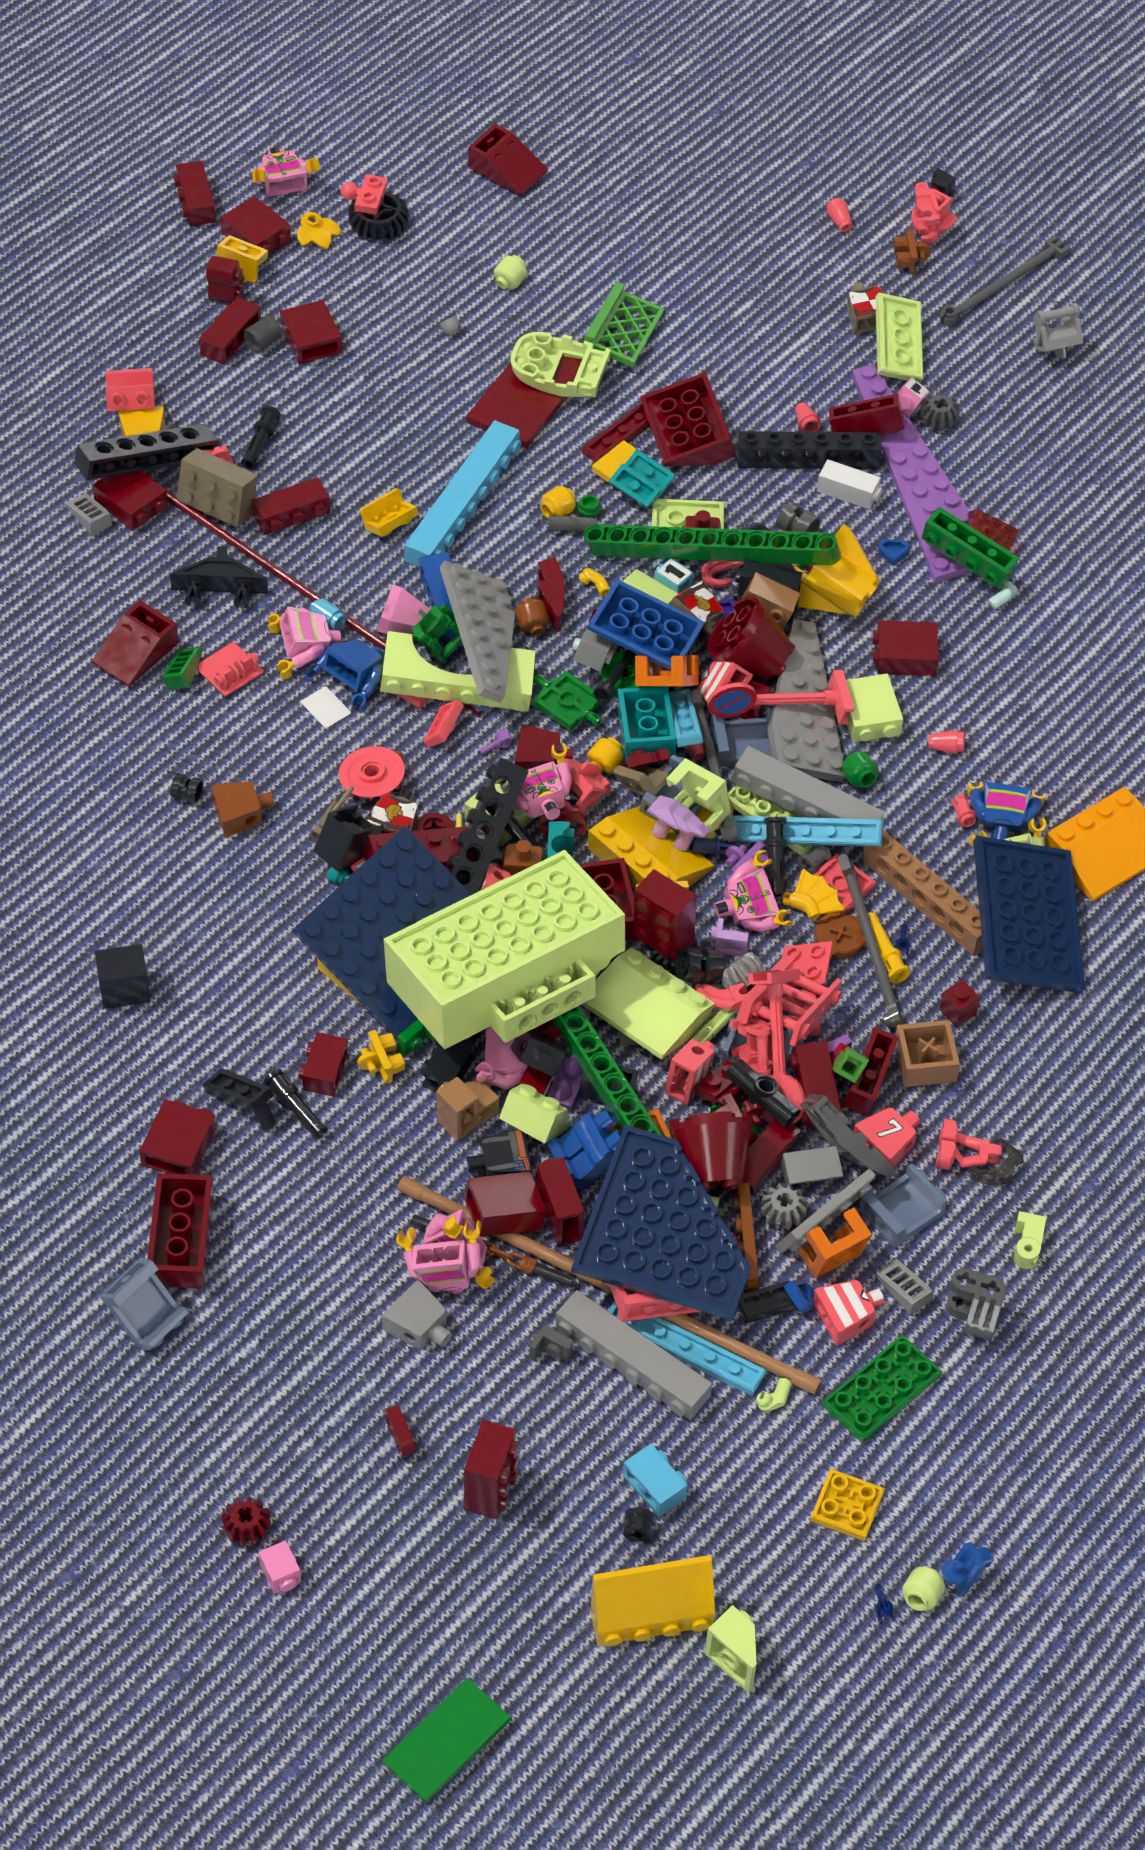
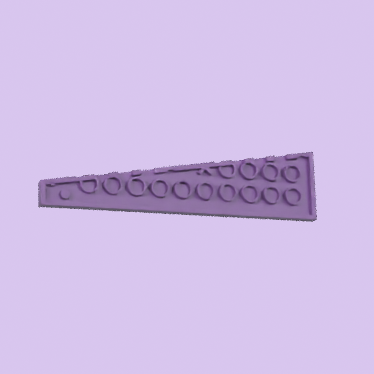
M874 364L852 370V378L862 401L893 394L882 376L878 375V370ZM903 413L905 429L899 430L896 433L880 434L881 447L884 452L883 457L901 502L904 504L906 515L911 520L912 530L917 535L918 545L925 555L926 565L935 584L970 573L965 566L954 559L948 558L945 553L928 545L926 541L921 539L926 521L937 508H943L983 535L985 534L908 416Z

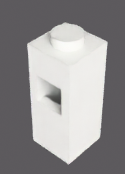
M827 460L819 474L817 492L870 509L874 501L878 502L881 497L882 488L879 487L881 477Z

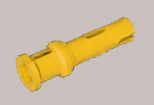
M870 912L868 916L884 966L888 972L889 981L893 984L901 983L907 979L911 971L901 960L902 954L900 950L894 948L877 914Z

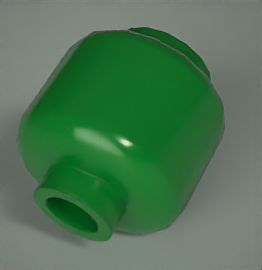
M862 751L848 755L841 767V771L847 781L857 789L872 786L879 772L876 763L867 753Z

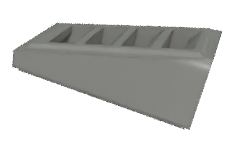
M87 493L66 503V507L91 536L112 526L110 513Z
M898 1259L875 1273L878 1280L909 1315L932 1301L933 1291ZM896 1269L898 1273L889 1278L887 1274ZM901 1277L905 1279L899 1284L895 1283V1281H897ZM909 1284L911 1287L904 1291L902 1288ZM916 1291L917 1294L911 1297L910 1294Z

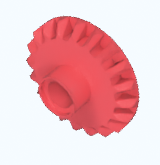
M378 746L365 747L354 751L344 759L339 769V780L345 792L350 786L354 787L351 793L352 797L358 796L361 800L368 797L372 801L373 797L379 796L381 798L384 794H392L393 789H399V784L404 779L405 767L401 757L394 751Z

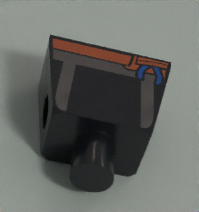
M517 1128L483 1138L480 1141L481 1155L466 1157L468 1173L484 1171L485 1176L521 1172L532 1173L524 1133Z

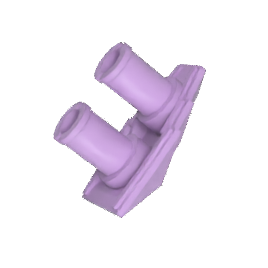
M660 795L647 810L658 818L652 829V833L656 837L666 838L670 827L680 830L674 842V846L678 850L688 851L695 835L704 838L710 831L692 811L676 799Z

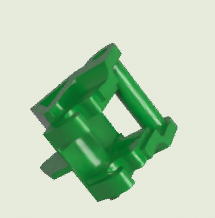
M444 602L440 607L434 605L427 613L420 609L418 613L422 616V619L411 630L414 632L412 636L414 639L429 649L437 660L446 664L448 662L447 658L459 647L462 639L453 610ZM449 628L456 635L443 648L438 640Z

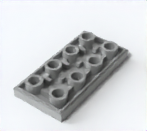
M869 1168L774 1247L779 1253H784L788 1249L793 1253L807 1241L806 1234L808 1231L816 1227H821L822 1229L872 1188L870 1182L876 1176L874 1172Z

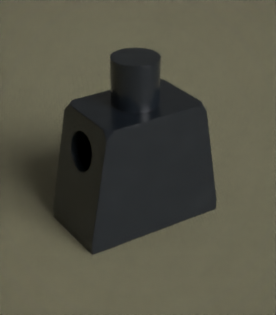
M532 1029L514 1038L510 1048L520 1062L554 1077L566 1055L568 1045ZM527 1041L526 1047L524 1049L523 1045Z

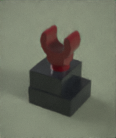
M937 168L933 172L931 188L929 189H935L950 197L955 192L956 177Z

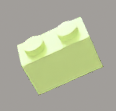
M520 1084L509 1091L499 1119L543 1143H547L567 1131L570 1126L567 1108L561 1106L556 1099L545 1097L539 1094L534 1087L526 1084Z
M732 1605L708 1628L705 1655L748 1693L753 1689L756 1671L755 1624H753L752 1618L745 1611H739Z

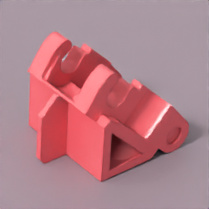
M920 182L915 185L916 201L915 208L911 214V220L915 232H918L919 235L927 234L921 236V241L929 244L937 242L938 237L945 230H948L958 220V217L950 213L951 197L935 189H929L926 183Z
M565 758V762H568L572 779L570 790L572 789L577 794L579 800L576 802V807H573L564 798L565 806L561 809L563 811L580 812L585 816L586 810L595 805L600 796L610 794V783L599 772L598 764L590 763L588 760L581 764L577 760Z
M754 1016L747 1024L737 1019L731 1020L730 1029H738L739 1034L747 1037L746 1044L731 1048V1056H739L759 1075L770 1076L771 1070H773L771 1021L762 1016Z

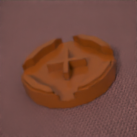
M834 912L826 914L818 921L814 934L815 942L832 941V958L844 959L853 957L860 953L865 946V938L858 917L845 915V912Z

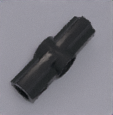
M740 1058L734 1061L727 1069L725 1076L748 1095L747 1100L751 1104H760L763 1111L766 1110L784 1127H789L799 1116L801 1110L778 1091V1083L771 1076L759 1075Z

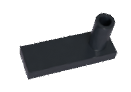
M222 1068L202 1084L206 1093L253 1111L262 1130L272 1129L276 1125V1120L267 1104V1101L274 1096L269 1086Z

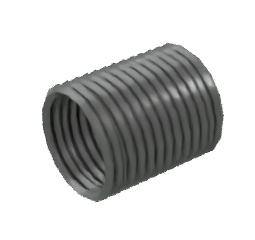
M265 316L244 331V338L249 347L258 352L280 338L282 333L278 322L271 316Z

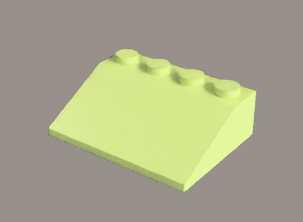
M631 947L616 957L595 980L596 997L581 1005L660 1059H663L695 1036L708 1023L715 1003Z

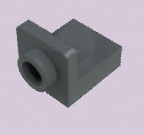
M544 1325L540 1332H535L529 1340L530 1359L535 1361L544 1349L551 1357L555 1359L561 1358L568 1362L573 1355L574 1340Z

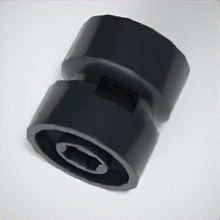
M682 948L679 951L675 964L678 979H681L683 982H699L716 985L721 980L724 960L719 951L705 949L700 951L694 948Z

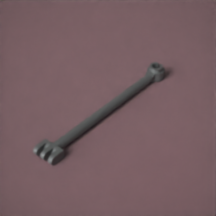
M1056 236L1049 238L1045 241L1044 248L1046 250L957 307H944L940 312V323L947 327L956 325L961 314L1053 255L1061 260L1071 252V247L1065 246V243L1059 241V238Z
M695 689L690 694L702 733L710 772L722 778L701 693ZM731 812L723 820L724 826L720 827L723 842L728 841L729 843L739 841Z
M841 854L838 857V862L845 876L886 1004L887 1013L883 1014V1018L887 1028H894L895 1030L897 1025H903L904 1021L897 1006L861 895L855 868L848 856Z

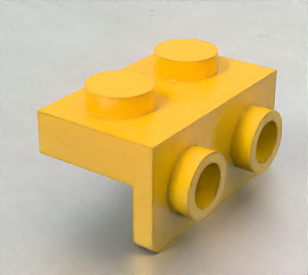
M394 488L359 510L365 529L379 536L389 535L395 528L408 524L412 518L419 515L417 506L403 501L401 491L398 488Z

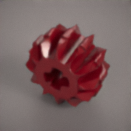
M250 1495L247 1497L246 1502H242L237 1497L235 1499L236 1505L227 1503V1513H222L221 1515L222 1531L225 1535H229L231 1543L239 1540L240 1546L244 1547L246 1541H250L255 1546L257 1544L256 1537L265 1539L267 1536L266 1530L271 1528V1521L268 1519L270 1511L268 1508H263L261 1499L253 1503Z

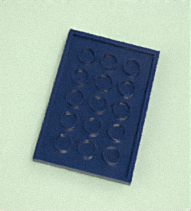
M977 836L973 840L986 979L1081 993L1085 989L1071 850Z

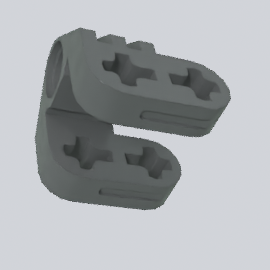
M966 1268L958 1269L952 1275V1292L947 1298V1312L955 1318L967 1321L964 1333L991 1341L999 1321L1006 1286L1002 1280ZM962 1279L968 1280L966 1286L960 1285ZM990 1287L995 1289L993 1295L987 1293ZM958 1300L963 1301L961 1308L955 1306Z

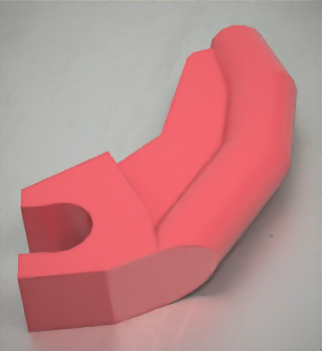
M706 983L694 986V990L715 1003L713 1008L733 1011L740 1009L747 992L744 983L730 986L729 989L719 990Z

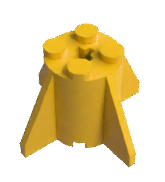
M843 524L835 535L842 553L840 561L834 565H813L810 573L807 574L801 583L798 607L847 614L856 618L867 599L876 590L881 579L878 578L852 529Z

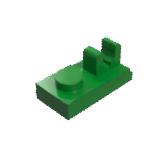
M417 1019L397 1036V1051L405 1057L411 1051H417L422 1046L426 1037L433 1042L437 1040Z

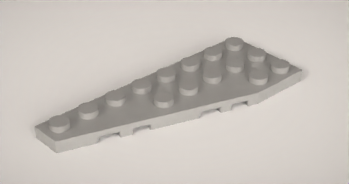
M444 560L439 568L478 694L481 697L500 703L506 694L515 612L506 584L498 578L493 579L479 571H472L458 563L453 564Z
M793 619L789 625L787 636L795 645V649L784 663L786 668L778 677L775 694L819 693L828 690L816 624ZM823 703L774 705L771 710V722L767 730L772 757L812 777L842 783L845 779L841 771L843 758L832 705H823Z

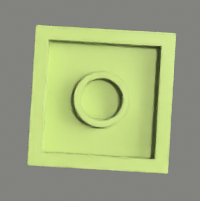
M685 758L666 778L667 785L670 787L677 785L682 780L683 790L674 799L678 800L686 808L689 809L694 803H697L713 812L704 823L710 829V832H713L731 813L726 780Z

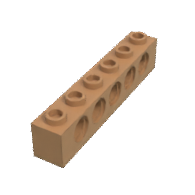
M884 830L882 847L865 846L864 864L974 956L983 949L980 911Z

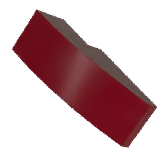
M556 557L538 562L537 579L539 582L537 598L544 602L550 622L555 632L561 631L564 617L565 588L561 568Z
M775 1120L750 1146L744 1181L742 1183H749L751 1192L755 1194L767 1176L774 1173L781 1163L783 1153H788L802 1133V1130L793 1124L786 1128Z

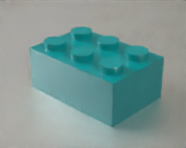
M668 686L618 689L617 711L625 764H627L626 758L631 757L630 753L638 750L652 753L668 748L670 757L672 755L676 756V735Z

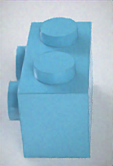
M649 1444L624 1462V1478L658 1517L686 1499L688 1482L685 1476L680 1471H675L670 1466L665 1453L661 1450L657 1451L652 1444Z

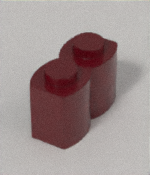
M211 256L206 270L208 297L210 300L231 303L237 296L242 298L244 293V285H241L243 269L240 268L238 260Z

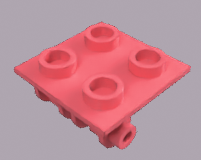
M235 642L230 643L206 658L197 667V670L225 697L264 673V670L257 664L259 661L257 654H246Z
M833 942L784 946L782 958L785 954L795 958L793 969H800L801 976L825 986L826 979L828 978L829 962L832 957ZM791 982L787 984L793 988H800V986Z

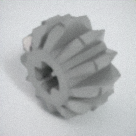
M753 952L742 955L723 969L722 985L725 989L740 983H744L748 987L750 985L748 973L764 971L762 962Z
M780 1183L776 1189L769 1187L767 1194L763 1195L761 1199V1214L766 1217L767 1225L776 1223L775 1227L777 1230L781 1226H785L789 1231L792 1224L795 1226L801 1224V1219H804L807 1214L806 1197H802L801 1189L793 1191L791 1184L787 1188H783Z

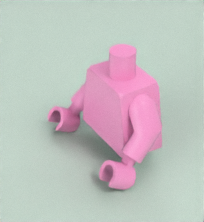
M491 1026L489 1029H486L485 1061H482L475 1068L476 1071L480 1072L476 1079L480 1083L484 1082L487 1086L494 1085L507 1090L519 1084L528 1065L520 1062L511 1050L510 1046L514 1039L505 1043ZM527 1041L523 1045L524 1049L526 1047Z

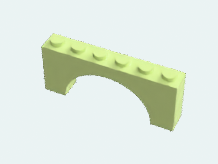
M388 631L380 692L446 701L459 700L461 703L466 704L472 703L489 707L529 711L535 651L511 648L506 694L503 700L498 703L479 696L473 675L447 672L425 661L414 647L412 634Z

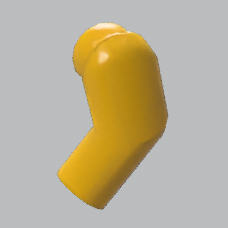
M591 568L583 569V572L579 574V579L584 585L589 584L591 581L595 584L600 596L605 597L610 587L602 574Z

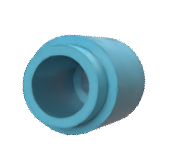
M324 598L314 601L309 608V611L326 617L330 630H341L346 622V616L343 614V611Z

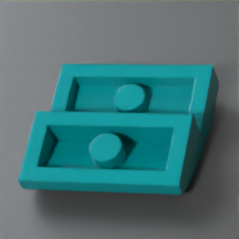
M636 449L625 464L622 463L613 474L609 483L645 508H649L673 482L675 474Z

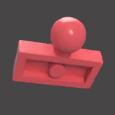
M366 174L361 188H358L353 182H346L341 187V195L347 200L357 197L355 211L377 215L388 186V178Z

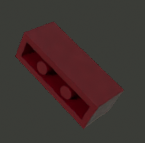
M202 160L176 164L177 174H173L175 188L179 187L177 195L179 203L183 202L181 204L183 218L188 219L189 226L215 223V204Z
M238 296L231 303L227 304L222 314L216 317L206 332L200 335L201 355L225 365L245 342L244 331L261 320L260 306Z
M898 393L829 407V421L832 432H880V434L896 433L899 430L905 429L904 415Z
M316 477L252 499L253 517L263 534L267 535L330 513V496L319 478Z
M874 1026L861 1053L869 1061L856 1082H850L842 1106L867 1116L876 1101L899 1039L898 1036Z
M827 1040L795 1045L791 1050L792 1054H789V1065L791 1070L795 1069L796 1078L804 1091L805 1099L811 1093L825 1095L834 1107L841 1111ZM803 1112L800 1120L802 1123L805 1122L806 1129L815 1128L809 1117Z

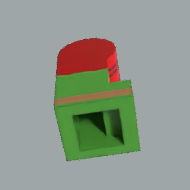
M839 1043L830 1057L834 1072L853 1083L856 1082L869 1061L867 1057L843 1043Z

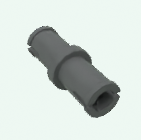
M571 514L570 516L549 515L548 530L570 531V533L585 531L588 526L597 524V517H576V514Z

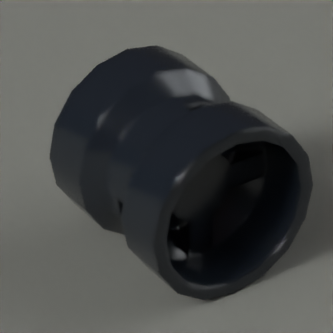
M176 773L171 784L170 796L176 799L185 798L188 802L196 804L202 794L203 780L196 777L190 779L184 774Z

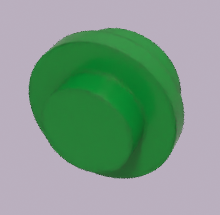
M585 495L579 500L577 510L582 516L594 517L600 513L601 503L594 495Z

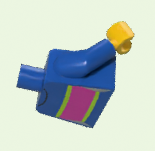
M986 781L984 786L982 782H979L978 787H973L971 782H968L967 795L970 797L971 805L977 818L983 821L984 828L994 829L993 838L1002 840L1009 837V832L1019 833L1021 827L1028 826L1030 820L1039 814L1046 797V793H1043V796H1036L1033 788Z

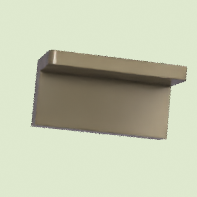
M618 765L612 771L626 790L643 796L646 792L655 796L667 783L666 778L670 775L667 772L649 766L640 767L635 771Z

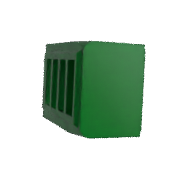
M201 647L179 649L162 677L169 690L191 687L203 651Z

